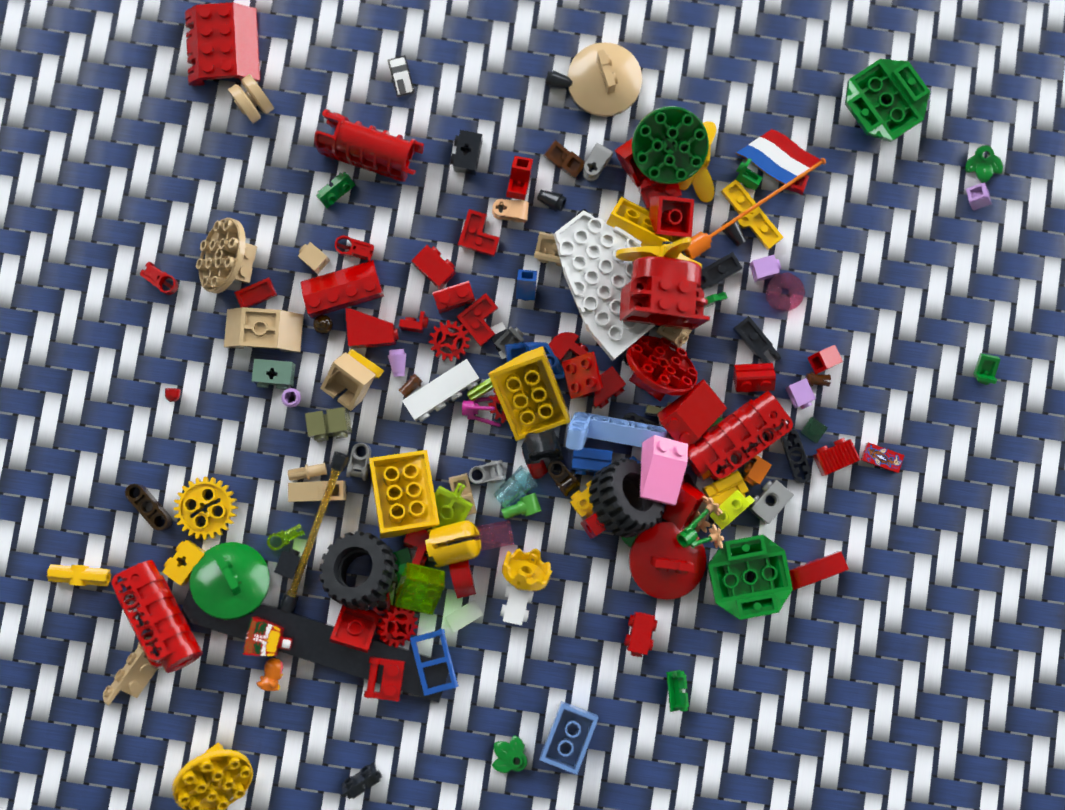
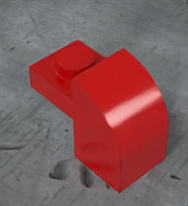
M514 156L506 197L525 200L533 159Z
M571 332L558 334L548 344L560 362L569 351L575 356H580L588 353L587 351L589 350L582 343L577 344L579 336Z
M424 529L406 534L403 542L404 546L416 550L411 563V569L417 572L420 567H424L427 560L425 554L428 555L425 540L429 539V533Z
M469 560L449 564L457 599L475 595L476 590Z

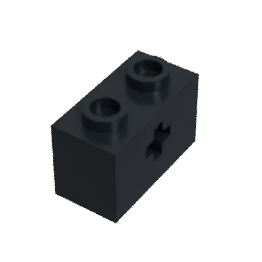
M460 130L459 136H455L454 147L457 148L456 153H452L450 161L454 171L476 175L483 134ZM466 149L469 150L467 155L463 154V152H465Z

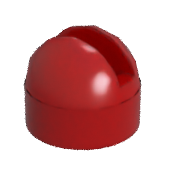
M165 388V398L169 402H176L180 399L181 389Z

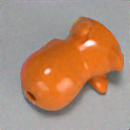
M270 658L266 661L264 676L260 677L261 681L256 682L260 689L267 691L280 690L278 682L283 676V663L280 659Z

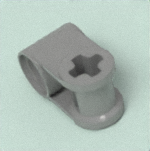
M596 143L585 162L584 178L588 181L597 180L614 152Z
M357 443L353 446L346 477L350 478L353 476L366 481L369 472V458L371 457L369 445ZM361 446L366 448V455L363 457H359L357 454V450Z
M499 460L473 467L469 471L470 482L478 485L505 480L506 476L503 474L501 465L503 461ZM475 470H479L483 474L482 479L479 481L472 478V473Z

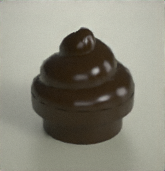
M320 315L315 318L313 326L318 333L327 334L331 331L333 322L328 316Z

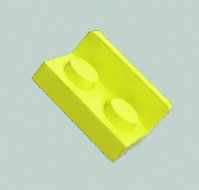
M736 490L719 506L723 513L717 516L713 511L710 517L723 530L755 500L750 495L745 498L739 490Z

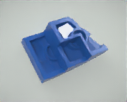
M525 342L505 345L507 362L525 352L543 346L555 378H566L560 361L554 355L547 342Z

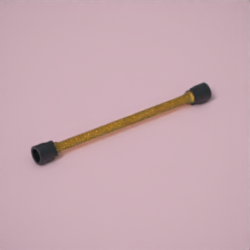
M334 452L330 464L332 475H330L321 500L322 503H320L310 531L311 533L292 581V586L281 600L279 608L282 611L293 613L299 598L297 590L319 532L322 518H324L327 504H329L328 502L338 476L345 470L349 460V456L344 453Z

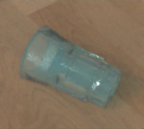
M520 465L516 472L499 487L500 489L494 493V496L506 508L528 491L537 487L538 483Z

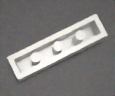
M465 359L402 400L413 419L422 422L430 417L429 413L433 410H441L450 399L454 401L462 396L461 392L464 390H471L476 387L480 379L468 360Z

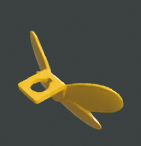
M710 121L703 123L709 139V149L705 162L692 177L678 183L681 190L688 189L692 183L698 198L705 203L712 201L714 198V185L707 167L710 163L711 144L716 134V125Z

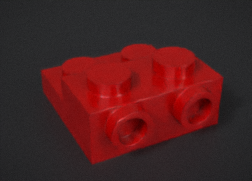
M342 605L330 637V642L368 653L378 627L376 624L380 621V615L373 610H353Z

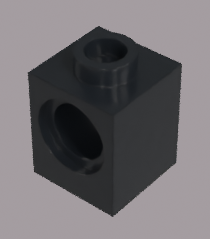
M291 548L288 551L283 550L274 573L290 579H296L304 557L300 556V552Z

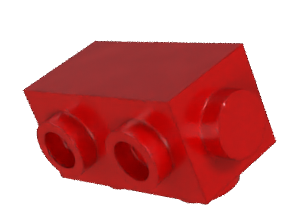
M634 611V615L630 614L628 626L631 627L630 634H626L624 645L627 646L628 651H631L632 656L642 657L643 654L648 655V651H652L654 639H651L652 631H656L657 620H655L654 615Z

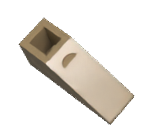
M346 481L288 483V502L346 501Z

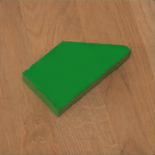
M726 292L705 297L708 300V304L704 308L728 299Z

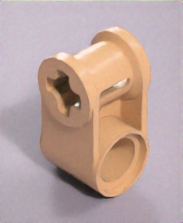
M498 199L493 203V216L499 220L527 222L529 202L524 200ZM499 206H503V213L499 212Z

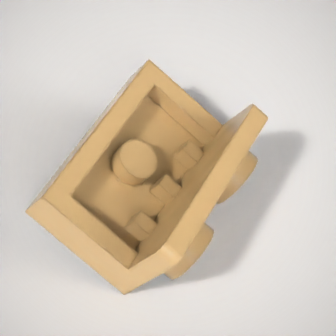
M540 232L534 258H537V261L542 263L555 262L557 266L562 267L554 235Z

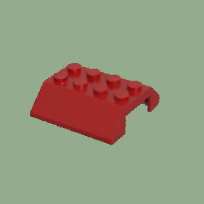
M230 2L195 5L185 11L186 27L192 28V30L186 33L187 63L196 64L188 68L189 85L201 86L205 85L203 80L239 78L242 82V79L249 74L256 82H260L256 8Z

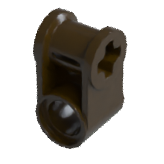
M553 461L548 465L547 471L549 476L565 497L576 486H581L579 481L561 461ZM553 464L560 465V474L554 475L551 472Z

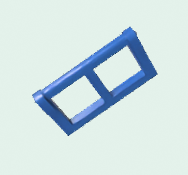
M439 629L411 637L410 641L424 696L459 687L445 630ZM440 636L445 657L422 663L417 642ZM446 662L451 682L428 688L423 668Z

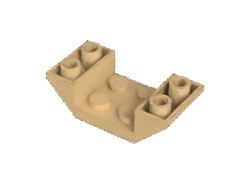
M244 307L227 309L224 347L244 349V347L279 349L284 352L301 353L304 315L274 309Z

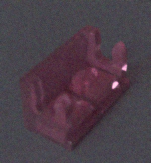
M510 520L476 526L480 535L473 537V539L481 540V550L514 544Z

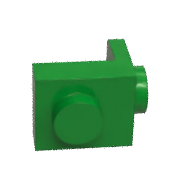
M748 158L746 163L741 162L736 172L739 175L736 180L741 182L744 187L755 191L763 177L747 168L752 159Z
M980 353L973 373L979 383L984 385L996 384L997 379L995 375L1001 360L999 357Z

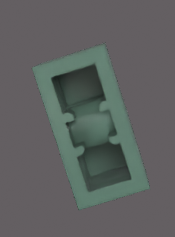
M254 359L252 382L261 388L276 385V389L286 390L294 385L296 364L287 361ZM274 371L278 373L277 376L270 377V374H273Z

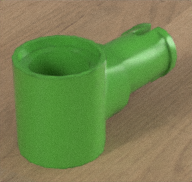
M536 493L521 497L517 504L501 509L505 520L520 514L522 516H529L542 511Z

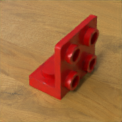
M594 352L562 362L571 399L590 396V393L603 389Z

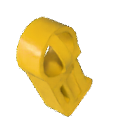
M353 349L348 352L351 357L376 374L375 378H380L384 372L383 369Z

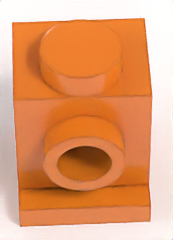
M756 455L751 459L753 463L749 462L744 469L746 474L743 481L751 486L754 484L760 485L772 464Z

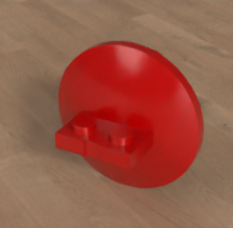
M642 336L626 350L627 362L634 372L629 381L644 389L659 401L663 399L665 394L674 396L687 394L696 385L698 373L691 360L686 356L687 352L682 348H677L664 337L660 339L653 336Z
M659 522L654 527L640 533L634 540L629 553L630 573L639 588L648 595L664 600L680 598L691 592L701 581L706 568V553L703 544L697 545L694 548L691 546L684 548L677 540V535L686 526L680 531L673 522Z

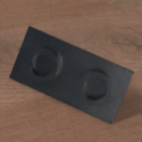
M375 762L364 766L360 772L345 779L341 784L343 795L346 794L348 799H354L365 791L364 783L370 788L380 782V778L383 776L379 770L377 771Z

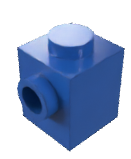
M518 269L516 299L535 301L537 271Z

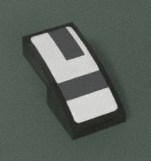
M406 55L388 59L397 97L415 93Z

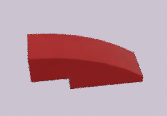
M837 551L789 570L793 590L849 570L842 551Z

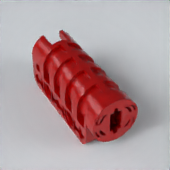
M767 391L755 400H749L689 445L687 464L702 481H705L707 478L712 480L723 479L787 434L793 427L792 419L778 400ZM780 424H782V427L780 428V430H777V431H776L775 429H773V428L778 427ZM763 433H765V434L767 435V437H768V440H767V441H765V440L763 439V437H762V434H763ZM755 443L757 445L751 448L750 451L747 453L742 452V450H746L751 444ZM731 455L736 457V464L731 461ZM724 465L726 468H723L721 471H719V474H717V468Z
M153 560L141 562L116 574L112 578V586L116 597L152 667L157 669L164 668L166 673H171L188 666L202 656L203 653L164 576L160 575ZM138 615L141 621L144 623V626L142 627L140 626L139 621L136 620V616ZM156 649L159 655L158 657H156V655L153 654V650Z

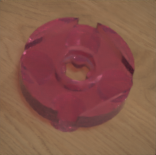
M789 272L774 276L767 284L766 299L771 307L779 311L795 309L801 304L805 296L803 283L798 277ZM781 288L789 289L788 297L781 295Z

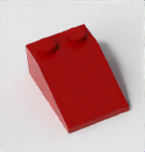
M703 379L687 394L677 398L657 413L662 426L675 441L686 443L689 446L706 432L727 407Z

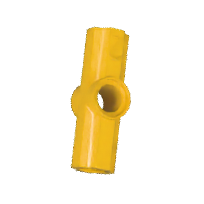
M50 564L47 577L48 581L69 583V585L108 586L111 580V573L109 569L89 568L90 566L84 565L65 566Z

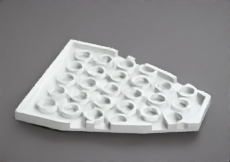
M582 211L556 231L554 238L565 279L585 327L613 361L655 326L620 321L621 291L627 283L632 281L633 262L616 258V252L623 248L641 247L642 242L617 226L613 228L605 224L604 220L595 218L590 213Z

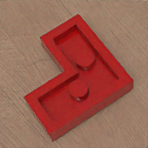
M471 209L468 210L458 246L494 257L500 237L482 232L487 214Z
M485 293L456 317L480 347L495 336V333L484 320L495 312L498 307Z

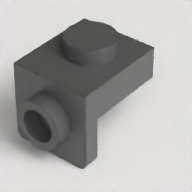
M510 326L494 344L506 355L505 345L523 343L524 339L522 337L524 334L517 327L513 329Z

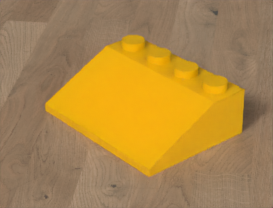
M543 346L525 352L488 373L516 441L525 438L528 433L544 432L570 422L569 411Z
M427 450L369 458L380 539L402 536L440 524Z

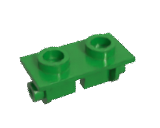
M340 172L338 176L331 180L332 187L327 184L317 191L316 197L323 203L326 209L355 186V183L346 172Z
M675 670L667 672L670 712L678 710L688 711V693H682V689H687V675L684 674V671Z

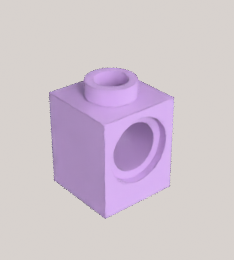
M775 255L753 260L749 264L754 282L776 277L780 273L779 270H781L780 262L775 258Z
M807 378L785 388L794 408L801 407V410L812 405L811 401L816 399Z

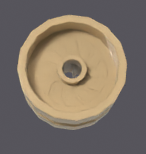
M249 74L242 79V84L247 90L246 92L237 84L230 87L228 91L235 99L234 102L244 115L246 114L254 124L261 119V115L256 109L257 106L265 114L271 112L274 107Z

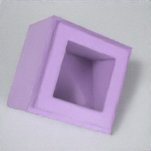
M985 182L966 189L972 210L992 205Z

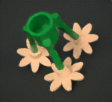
M703 496L705 500L703 503L707 505L705 511L701 514L697 511L691 524L677 535V540L684 548L688 546L694 548L697 545L710 541L714 542L715 548L720 547L722 549L724 538L720 536L721 529H717L715 524H712V528H709L711 533L709 537L696 540L698 537L697 532L700 528L706 533V527L711 526L709 522L705 521L706 515L712 511L717 516L723 513L719 508V504L714 503L711 497Z

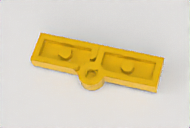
M734 180L721 191L739 215L756 204L737 180ZM757 207L738 220L740 227H749L767 250L784 238L760 207Z

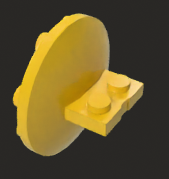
M218 742L205 751L204 754L188 762L178 772L172 784L174 800L184 810H225L231 803L242 798L250 786L253 778L251 763L244 754L234 750H224L223 746Z

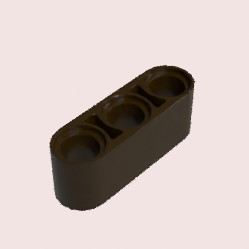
M130 484L126 488L125 496L153 529L164 531L172 526L171 516L145 486ZM135 488L140 490V495L137 498L133 496ZM148 502L153 507L149 513L145 509ZM160 517L165 519V524L162 527L158 525Z

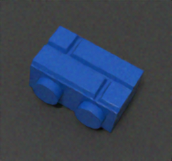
M585 447L581 450H573L571 470H575L577 475H586V472H591L595 475L597 471L611 464L613 451Z

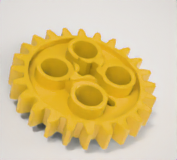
M204 477L203 482L200 478H196V484L188 481L190 487L182 486L185 492H178L177 494L181 498L180 500H174V502L179 504L178 507L173 508V510L179 512L174 518L181 519L177 525L184 524L182 531L189 530L188 536L196 533V539H200L201 535L204 540H207L209 535L212 539L216 538V533L223 535L222 529L229 530L227 524H234L230 518L237 516L233 513V510L238 509V507L232 504L237 499L231 498L234 492H227L229 485L222 487L223 481L219 480L216 483V478L213 477L210 479V482L208 477ZM208 490L213 492V497L210 500H207L205 497ZM217 499H221V501L217 504H213L212 506L208 507V512L202 511L195 515L193 518H191V515L193 513H196L204 509V505H211ZM191 500H195L196 502V508L194 510H191L189 508V502ZM221 506L223 513L218 517L215 514V509ZM201 516H204L206 519V524L203 527L198 524Z

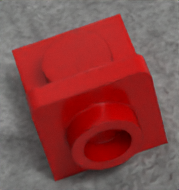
M421 311L419 322L415 318L405 317V320L400 319L399 328L400 330L423 333L424 328L428 326L429 317H426L425 311Z

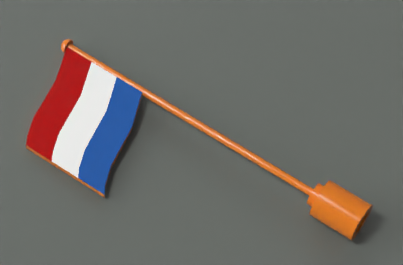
M771 129L736 152V154L747 160L748 158L752 159L751 163L767 176L784 185L710 235L703 232L697 233L691 237V245L683 252L688 258L693 260L711 248L712 237L820 165H825L826 159H819L784 134Z

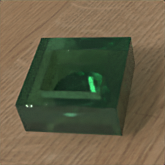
M810 417L800 433L816 444L828 427L815 418Z

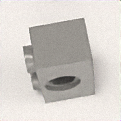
M777 479L772 482L769 480L762 487V490H764L760 496L756 495L753 498L755 501L749 507V510L765 524H769L794 496ZM768 495L774 499L772 506H768L765 503V498Z

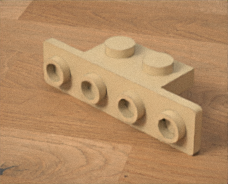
M138 643V648L135 652L128 656L123 669L118 670L111 686H107L104 690L103 700L106 705L109 706L120 690L138 698L157 671V668L150 665L140 643Z

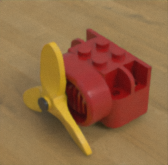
M686 237L675 242L665 241L660 247L643 246L617 250L616 258L633 262L632 281L627 283L621 291L620 321L693 330L710 320V316H704V307L708 304V300L704 298V291L701 288L702 264L681 253L691 245V238Z

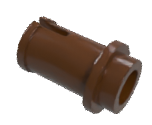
M814 372L806 374L805 378H807L810 387L813 385L829 387L831 382L823 381L831 380L830 374L815 375Z
M416 374L410 375V379L399 389L406 398L418 386H422L421 383L423 381Z

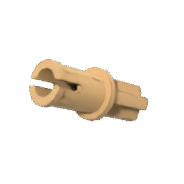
M325 463L311 466L306 464L305 467L288 470L290 481L304 478L309 480L310 477L327 475Z

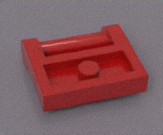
M369 657L370 671L364 697L399 702L405 661ZM378 665H384L381 690L377 692L375 691Z

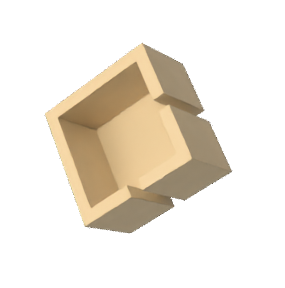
M345 352L332 363L320 389L332 398H335L347 388L348 390L337 401L351 411L363 401L376 374Z

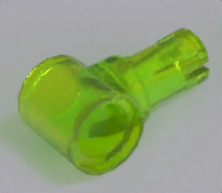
M299 523L288 530H281L271 534L267 538V546L271 550H280L282 547L290 544L289 541L305 535L303 530L296 532L302 526ZM273 536H278L281 539L279 547L271 546L270 539Z

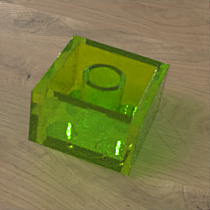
M407 562L396 589L395 607L433 615L445 588V571Z

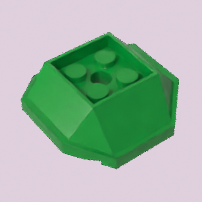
M879 59L848 80L845 105L866 135L892 142L924 120L930 90L909 61ZM881 99L887 100L888 105L883 104Z
M765 535L723 542V548L719 547L707 564L715 604L739 620L779 613L793 590L785 550ZM748 571H751L754 575L751 582L745 580V574Z

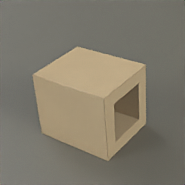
M311 242L308 245H303L299 250L300 254L298 257L316 274H319L330 261Z

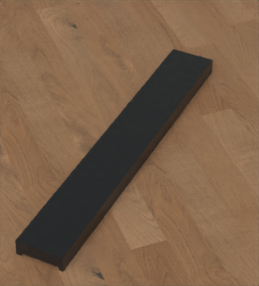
M189 586L181 610L187 622L246 640L251 617L257 616L284 627L283 637L293 639L291 649L280 648V652L366 680L369 678L370 671L369 657L405 661L401 691L434 702H440L443 691L424 696L414 653L411 650L399 646L397 648L393 645L388 646L385 642L374 638L368 653L330 642V637L334 629L333 625L296 613H288L278 607L262 603L255 611L242 618L234 620L217 619L199 608L193 599ZM420 654L422 663L436 659ZM446 662L423 668L428 688L446 683L449 674ZM378 665L376 683H382L384 665Z

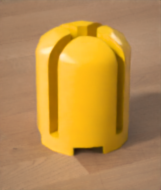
M461 521L427 530L430 533L429 539L425 540L428 556L433 557L438 564L434 565L435 567L473 559L480 554L481 540H470L449 546L446 545L479 536L477 527L471 521Z

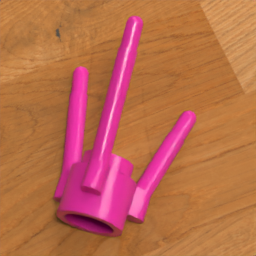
M482 397L474 401L470 399L469 401L463 400L462 415L467 416V419L477 420L497 427L501 426L500 423L475 416V414L478 415L479 410H495V407L479 406L478 403L491 401L492 399Z

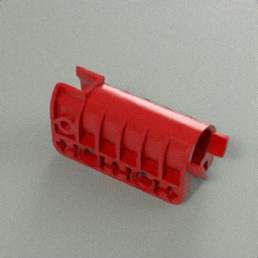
M328 109L322 112L323 117L327 119L326 123L336 130L334 135L318 130L315 132L314 145L321 155L402 182L406 181L408 174H416L415 170L409 169V160H412L413 154L416 152L423 154V143L417 142L415 139L411 141L404 140L400 134L397 137L392 136L388 130L383 132L377 131L373 125L369 128L365 127L360 121L350 122L348 117L339 113H332Z

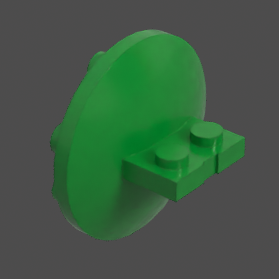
M677 106L661 107L647 114L637 125L632 138V154L637 167L649 179L663 184H675L692 177L702 167L709 149V139L704 124L694 113Z
M236 542L222 543L204 552L205 555L193 567L190 575L191 594L199 608L206 614L222 620L239 619L255 611L264 601L270 586L269 569L260 553L248 545Z

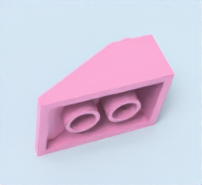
M656 435L642 442L640 498L672 506L676 505L688 462V444Z

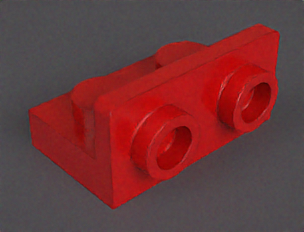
M646 179L641 182L639 187V193L647 210L650 208V197L659 195L682 197L678 183L663 184Z

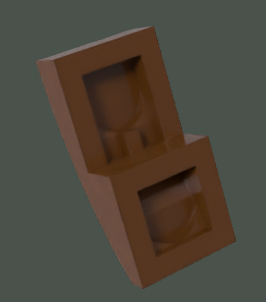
M556 140L553 141L543 155L573 178H576L585 165V161L574 152L568 151Z

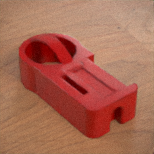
M342 235L335 241V250L342 256L351 257L353 255L364 260L368 259L367 262H369L374 252V245ZM342 239H347L351 242L352 246H346L338 242ZM337 247L342 248V249H346V250H349V251L342 252V251H340Z
M148 262L145 265L147 268L141 270L140 276L156 286L162 293L172 295L178 290V281L173 276L155 267L152 262ZM172 279L173 286L165 280ZM162 284L166 285L170 290H163Z

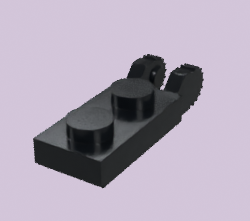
M734 252L701 270V277L706 281V283L701 285L703 290L714 286L743 268Z
M750 316L733 328L755 356L759 357L762 363H771L763 354L767 350L775 360L781 359L773 344Z

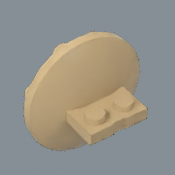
M596 43L581 50L572 60L567 75L573 82L568 89L573 101L585 112L600 117L614 116L626 111L636 101L642 85V72L636 58L627 49L613 43Z
M232 218L217 220L206 240H203L200 244L201 254L197 260L196 268L199 269L201 285L208 292L221 293L234 280L250 283L257 246L245 243L244 228L238 220Z

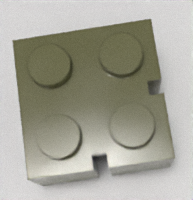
M344 407L326 410L327 414L324 415L323 411L305 413L308 437L314 439V441H328V437H336V439L347 438V434L352 433L349 411Z

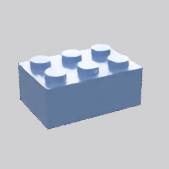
M561 701L540 754V760L577 775L599 719L598 715Z

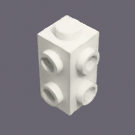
M507 585L505 597H508L507 605H502L500 616L504 617L503 621L521 626L523 621L527 622L529 610H526L527 602H532L534 591L518 590L513 585Z

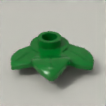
M983 145L977 148L975 155L967 160L965 170L968 173L975 172L978 180L981 183H986L993 173H1002L1003 164L1001 159L994 155V151L990 146ZM985 151L988 154L986 158L983 157V153Z
M514 735L510 743L505 741L495 742L494 752L498 759L493 762L492 767L501 773H508L511 770H524L528 764V759L524 753L525 745L523 741ZM516 757L520 759L519 765H516L514 762Z

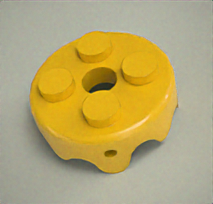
M517 549L513 554L508 551L502 566L503 576L518 590H541L548 584L552 574L550 562L543 563L541 561V553L538 549H532L527 553Z

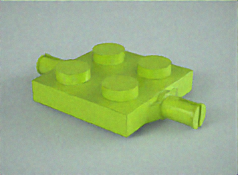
M458 483L454 492L442 486L438 487L435 492V500L440 524L432 528L465 521L473 504L461 496L466 487L464 484Z

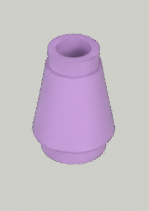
M404 349L389 350V355L387 356L393 376H405L406 353H404Z
M289 388L283 392L281 399L285 406L295 407L300 404L301 395L298 390ZM295 396L296 400L292 403L291 399Z

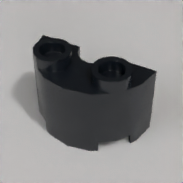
M550 430L536 434L528 433L525 436L521 447L526 464L539 463L543 459H549L551 462L564 460L559 439L554 431Z

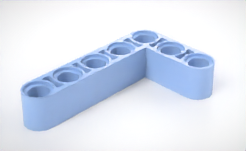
M576 412L568 426L566 447L572 450H581L587 438H593L642 448V442L654 435L666 438L667 430L664 427Z

